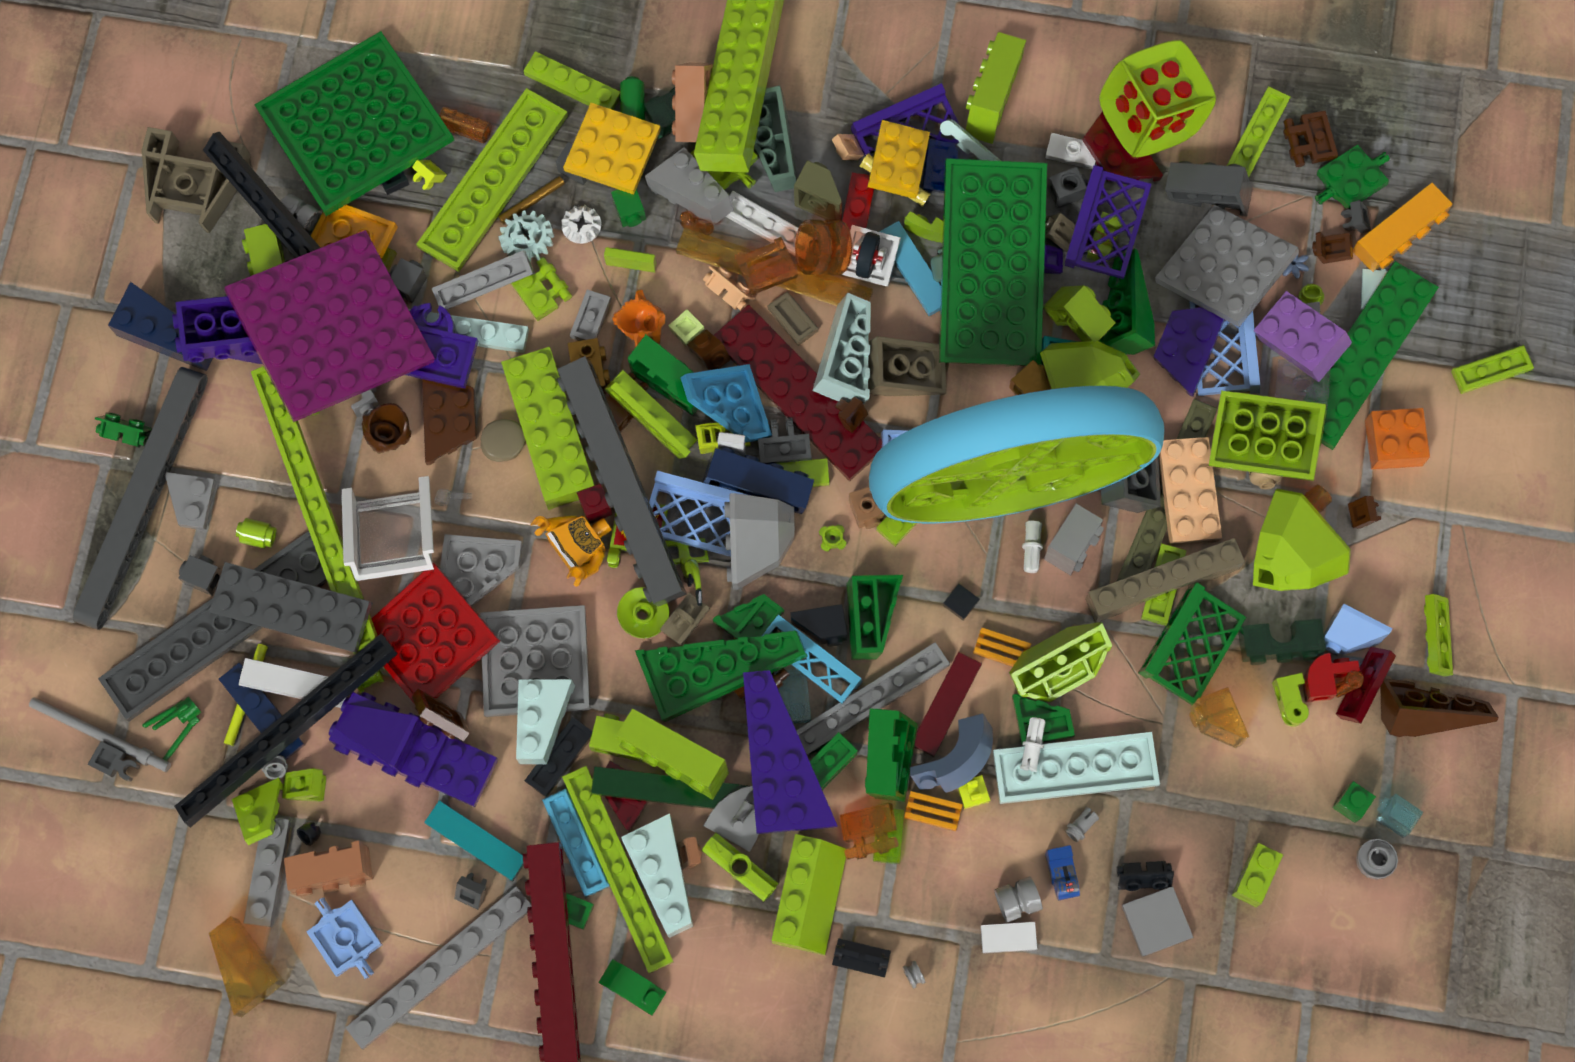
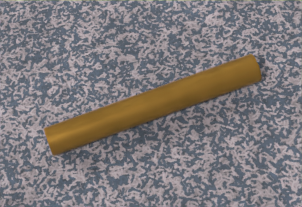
M558 176L499 215L498 218L504 225L506 219H513L514 213L517 215L521 214L522 211L527 210L565 184L563 179Z

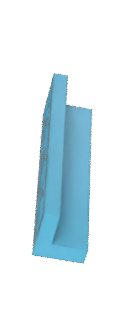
M780 615L774 619L762 635L772 634L776 628L781 632L797 631L808 657L807 660H800L791 665L841 704L863 682L862 678ZM821 662L827 667L828 676H814L811 671V663ZM800 664H807V665H808V670L805 669V668H804L803 666H801ZM842 678L850 685L840 696L833 690L831 679ZM821 680H828L829 686Z

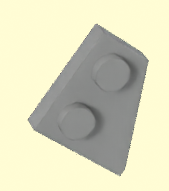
M166 472L165 477L178 525L185 528L206 530L216 486L215 479Z

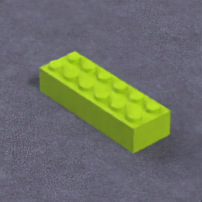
M546 347L502 361V367L548 510L578 501L577 492L595 485L572 414L566 402L565 392L561 390L557 378L560 376L551 348Z

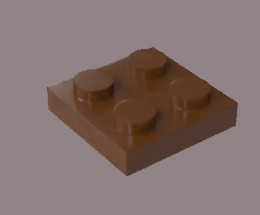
M420 689L415 691L412 699L416 706L415 709L420 716L419 719L430 727L433 725L441 728V732L451 739L457 737L465 741L470 732L462 714Z

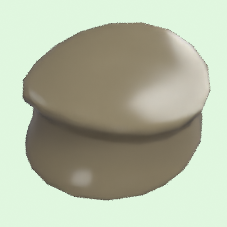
M508 419L495 420L487 424L481 435L482 452L488 459L496 462L509 461L516 458L525 443L522 427L517 422Z

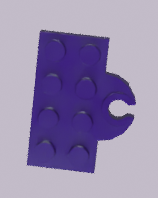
M431 303L414 306L410 313L435 360L434 363L405 375L466 388L479 342L478 339L456 334L452 316L444 307L439 305L437 309L439 318L437 321L430 323L427 322L426 318L432 311Z

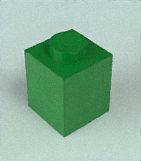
M619 189L611 192L622 227H634L646 220L645 211L637 189L634 195Z
M1353 781L1346 786L1332 808L1356 823L1362 819L1376 796Z

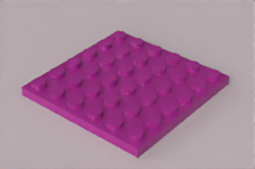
M366 230L224 287L227 297L293 422L434 363L435 358Z

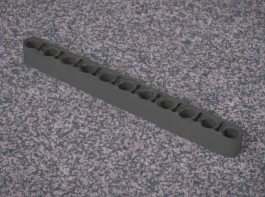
M185 367L178 369L73 613L74 622L97 630L102 629L106 623L166 482L165 474L166 472L170 473L208 381L206 374Z

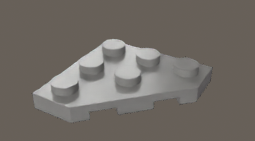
M445 534L440 569L469 604L473 606L520 569L523 543L519 540Z

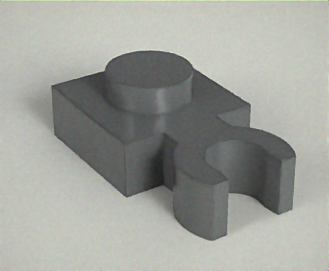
M102 741L88 762L89 766L111 777H114L118 771L122 779L130 782L133 778L126 774L127 768L131 766L136 769L140 768L139 764L132 760L123 761L126 756L124 752Z

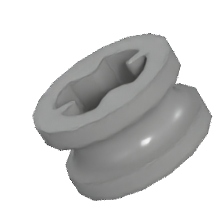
M915 961L911 962L912 965L910 967L906 965L902 967L913 989L916 988L918 983H926Z

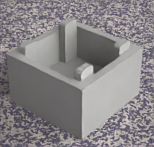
M1076 503L1048 546L1044 560L1070 576L1073 571L1079 572L1083 566V561L1087 557V549L1090 545L1096 546L1100 539L1097 536H1100L1104 530L1101 526L1103 519Z

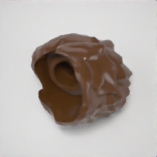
M395 403L382 404L362 416L364 438L373 451L378 454L396 450L401 445L409 442L411 438L409 420L399 405Z

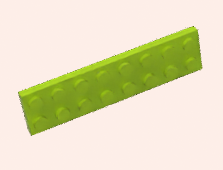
M526 88L416 244L417 247L460 272L568 117V112Z

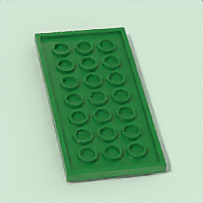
M946 158L939 363L1027 366L1034 360L1038 365L1041 364L1047 163Z

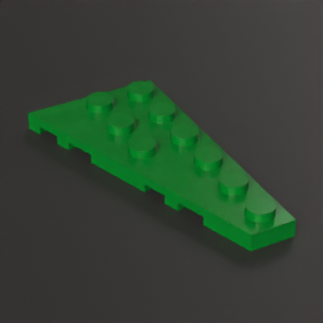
M797 631L765 634L764 636L751 638L740 637L727 641L716 640L691 643L671 648L659 647L658 649L647 651L644 649L635 650L663 722L672 720L743 687L744 672L770 670L773 673L808 657Z

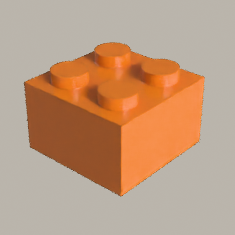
M1423 408L1371 411L1366 418L1365 426L1371 470L1421 467L1430 458Z

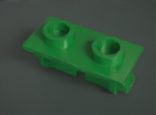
M106 412L103 416L95 417V420L101 421V424L99 423L96 426V433L100 437L119 441L120 433H123L122 443L136 447L145 446L148 440L145 432L152 431L151 427L144 426V421L137 419L122 420L121 415Z

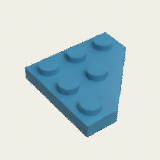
M750 364L689 373L681 377L688 402L733 434L744 435L746 443L772 436Z

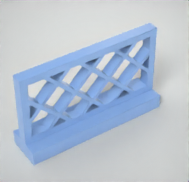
M1189 301L1190 309L1195 308L1197 304ZM1253 311L1240 327L1236 326L1239 329V333L1232 340L1222 333L1230 322L1226 320L1223 323L1219 336L1229 344L1221 353L1213 348L1212 353L1217 358L1209 367L1206 365L1197 387L1198 396L1221 394V390L1230 392L1250 391V394L1260 393L1256 337L1253 331L1255 329ZM1238 339H1240V346L1236 343ZM1232 346L1241 352V357L1235 364L1224 356ZM1220 360L1231 367L1223 377L1212 370ZM1235 370L1243 376L1244 384L1232 385L1226 379ZM1208 373L1219 380L1213 388H1203L1202 380Z
M657 471L649 503L652 510L654 506L657 508L653 512L654 515L660 514L666 526L660 528L664 539L731 557V550H726L722 543V540L726 539V534H730V531L719 537L713 525L725 519V502H730V493L748 494ZM659 491L670 494L673 502L660 508L656 501ZM687 499L694 500L698 508L685 515L679 503ZM677 506L682 517L669 523L663 512ZM711 506H717L723 515L710 521L704 510ZM701 512L707 523L694 530L688 519ZM726 518L728 524L730 525V518ZM685 521L691 532L684 536L676 535L672 527ZM710 527L716 539L708 543L701 542L697 534Z

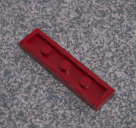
M958 652L916 733L914 748L935 757L982 663Z

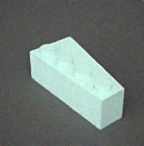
M847 293L837 305L812 391L836 401L843 399L848 403L853 397L861 400L863 404L870 398V389H868V379L870 378L868 356L870 355L871 302Z
M669 813L622 836L621 839L667 936L671 938L693 927V921L673 822Z

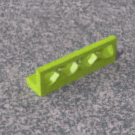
M621 370L604 390L678 459L686 458L691 452L689 449L697 439L624 370Z

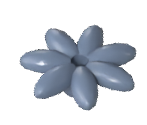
M1297 255L1282 275L1287 276L1292 271L1293 276L1298 279L1300 277L1299 270L1309 271V267L1303 264L1308 259V256L1302 255L1298 257Z

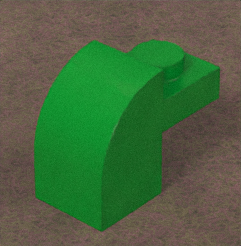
M614 959L611 960L598 982L653 1016L666 994L664 990Z

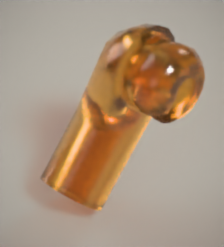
M690 211L680 214V224L683 228L705 235L712 234L714 230L713 224L699 218H693V213Z
M1357 670L1349 671L1344 680L1336 684V697L1339 698L1360 688L1364 680L1363 674Z

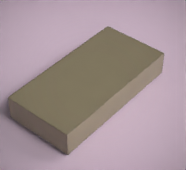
M788 291L767 306L768 310L798 346L818 332V327Z

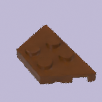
M422 379L426 465L435 463L434 460L447 453L449 455L458 450L460 446L467 445L477 439L475 390L473 387L466 385V388H460Z

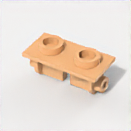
M709 266L713 273H707L703 278V281L706 282L705 286L718 296L726 289L728 292L722 299L735 310L739 309L742 311L747 306L746 299H755L749 293L751 289L741 281L736 283L731 279L732 274L722 266L719 268Z

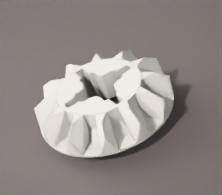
M574 205L573 209L566 211L564 218L561 220L564 235L574 243H588L595 239L601 230L600 216L595 209H591L586 205L580 207ZM584 216L587 225H583L579 232L575 222H579L580 218Z

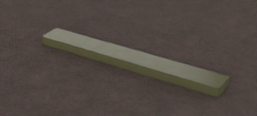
M1193 399L1177 439L1206 437L1218 408ZM1161 477L1159 479L1161 507L1145 512L1117 581L1149 570L1167 530Z

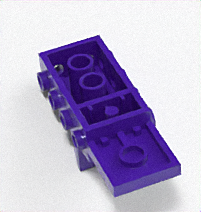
M227 296L176 302L177 313L172 314L174 329H179L180 337H175L177 353L182 352L184 361L198 363L208 358L219 360L230 358L263 364Z
M362 691L361 695L352 692L350 698L347 697L341 706L342 714L338 721L333 722L329 730V741L335 745L334 750L347 756L351 752L359 756L358 761L372 766L373 763L382 766L381 771L393 777L400 774L406 777L405 782L419 788L422 784L476 807L498 761L497 757L457 739L447 737L441 732V728L436 725L430 727L424 724L419 719V716L413 713H399L400 708L393 704L385 702L383 706L375 702L376 697Z

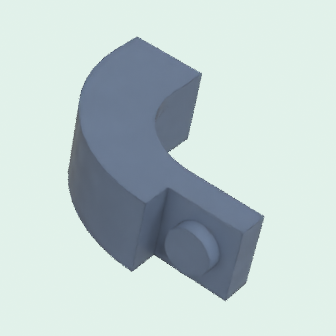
M984 714L958 720L959 738L956 746L948 755L933 762L910 767V776L920 790L932 789L935 786L941 785L945 793L965 785L982 770L991 754L993 745V729Z

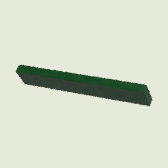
M594 767L591 794L714 809L728 794L748 786L723 783L712 800L704 794L695 791L681 780H676L671 776Z

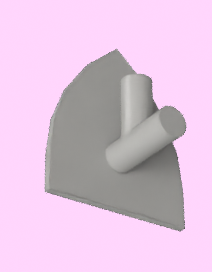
M753 786L743 787L728 794L715 806L703 825L749 852L759 835L756 834Z

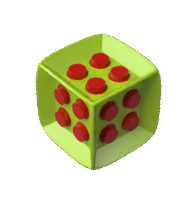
M1172 40L1137 51L1117 63L1101 89L1099 101L1109 125L1125 150L1132 157H1144L1181 144L1195 135L1212 112L1216 103V95L1209 78L1193 52L1181 40Z

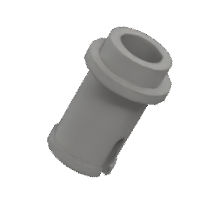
M1088 807L1084 809L1073 823L1067 825L1065 832L1075 842L1083 840L1085 838L1084 834L1099 820L1098 815L1095 812L1091 814L1092 810Z

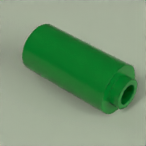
M627 77L620 83V112L645 120V84L638 77Z

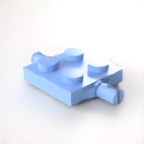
M324 897L319 899L320 902L316 901L315 905L323 917L318 924L306 932L334 975L338 977L348 969L357 967L364 979L369 978V975L372 976L374 971L366 959L383 944L355 902L350 900L342 907L332 910Z

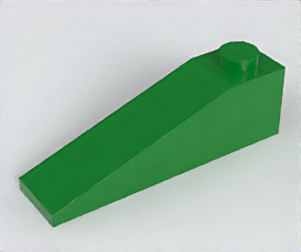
M1134 248L1132 249L1124 279L1113 276L1109 278L1108 286L1110 287L1108 299L1103 300L1102 305L1111 312L1110 317L1114 320L1115 324L1099 340V342L1118 351L1132 355L1155 346V323L1139 253ZM1119 256L1114 259L1112 269L1121 271L1123 263Z

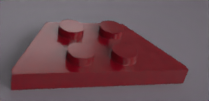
M1102 111L1082 140L1095 159L1097 166L1103 167V171L1136 180L1153 179V181H1160L1163 174L1150 155L1132 157L1118 140Z

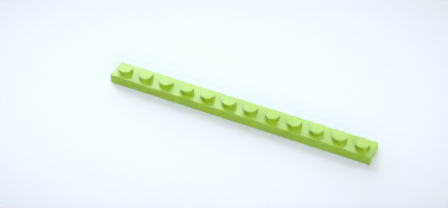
M265 367L257 368L251 371V375L330 590L364 600L351 567L344 566L343 541L299 421H292ZM370 614L358 652L378 636Z

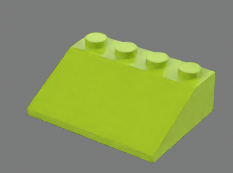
M1221 390L1209 466L1314 481L1326 418V404Z

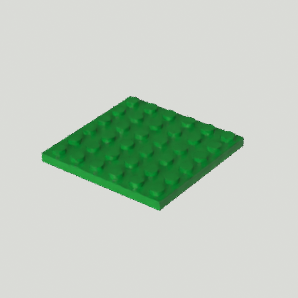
M381 31L254 104L326 216L413 166L416 160H423L455 141L449 129Z

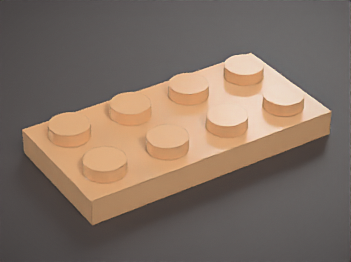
M1209 437L1163 441L1158 460L1169 544L1222 539L1213 467L1209 466L1211 454Z

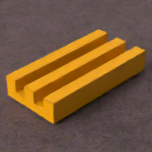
M981 627L973 654L1013 667L1017 660L981 649V645L1018 657L1024 651L983 639L984 636L1022 648L1024 651L1031 647V643Z
M911 791L904 818L956 831L963 804ZM915 799L955 809V813L920 805L913 802ZM915 809L951 818L953 823L913 814L911 810Z

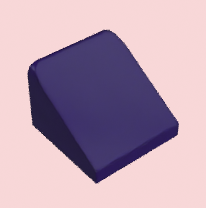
M1045 245L1044 273H1063V249Z

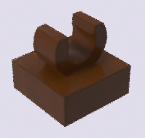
M853 397L849 403L841 399L835 405V408L840 410L838 417L844 428L851 433L855 431L868 415L863 402L856 397Z
M1364 496L1348 503L1352 528L1361 529L1381 520V516H1377L1376 507L1379 505L1377 502H1374L1373 496Z

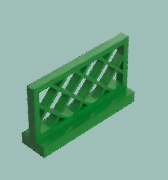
M1197 582L1187 588L1168 624L1163 629L1138 672L1144 678L1152 679L1192 706H1195L1247 618L1205 591V587ZM1203 598L1212 603L1214 614L1202 616L1199 605ZM1229 614L1237 619L1232 629L1224 630L1221 615ZM1215 617L1219 632L1206 634L1203 619ZM1198 621L1201 636L1189 638L1187 625L1190 622ZM1220 635L1222 642L1220 651L1211 652L1208 637ZM1203 639L1206 654L1194 656L1190 641ZM1185 643L1189 657L1176 660L1174 653L1176 644ZM1170 656L1171 662H1166ZM1207 657L1210 666L1207 673L1198 674L1195 659ZM1190 661L1193 676L1181 678L1177 663ZM1172 665L1176 680L1167 681L1160 677L1159 673L1162 668ZM1195 680L1197 690L1193 697L1184 692L1182 681Z

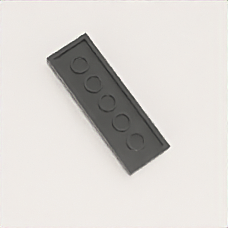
M225 562L209 612L358 653L373 603Z

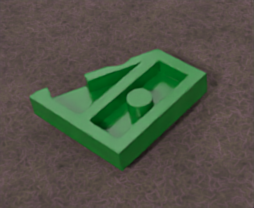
M763 594L752 599L747 604L735 607L734 610L726 614L715 616L713 622L735 639L740 637H760L778 615L782 616L785 610Z
M1018 694L1012 695L1021 744H1023V741H1026L1029 721L1032 717L1045 720L1042 742L1075 736L1070 709L1052 706L1039 700L1027 699Z

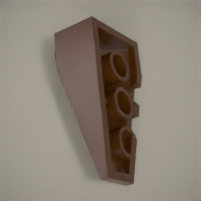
M1384 679L1380 686L1381 720L1389 734L1396 737L1428 735L1497 722L1499 718L1487 701L1456 694L1454 698L1440 693V689L1433 687L1430 688V691L1415 688L1414 682L1406 680Z

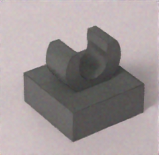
M1360 200L1351 202V210L1347 209L1341 212L1344 218L1352 217L1349 223L1343 224V228L1347 231H1352L1356 228L1361 234L1370 232L1368 208Z
M473 873L468 874L467 877L461 876L456 885L454 899L479 910L484 900L487 879H483L479 884L473 881Z

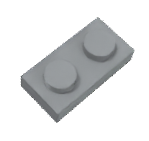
M590 290L586 291L570 332L572 339L582 341L598 337L611 303V297Z

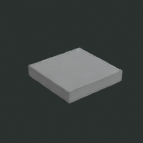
M1173 886L1122 905L1142 957L1194 938Z

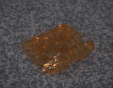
M888 802L840 815L843 840L847 843L854 841V847L845 849V856L848 860L853 858L858 860L867 858L868 854L876 852L883 854L889 852L892 848L898 847L897 838H888L887 835L888 832L897 830L893 804ZM877 837L876 842L866 844L865 838Z

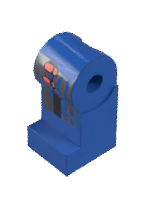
M1071 845L1047 850L1045 857L1057 900L1080 896Z

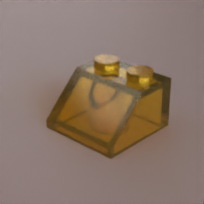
M1228 687L1198 698L1190 708L1192 711L1189 713L1191 722L1195 728H1199L1202 734L1234 748L1240 747L1249 738V734Z

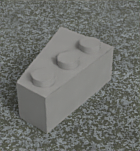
M685 147L645 175L650 192L662 195L673 204H679L686 208L688 212L712 225H715L733 211L729 194L707 171H700L696 159Z

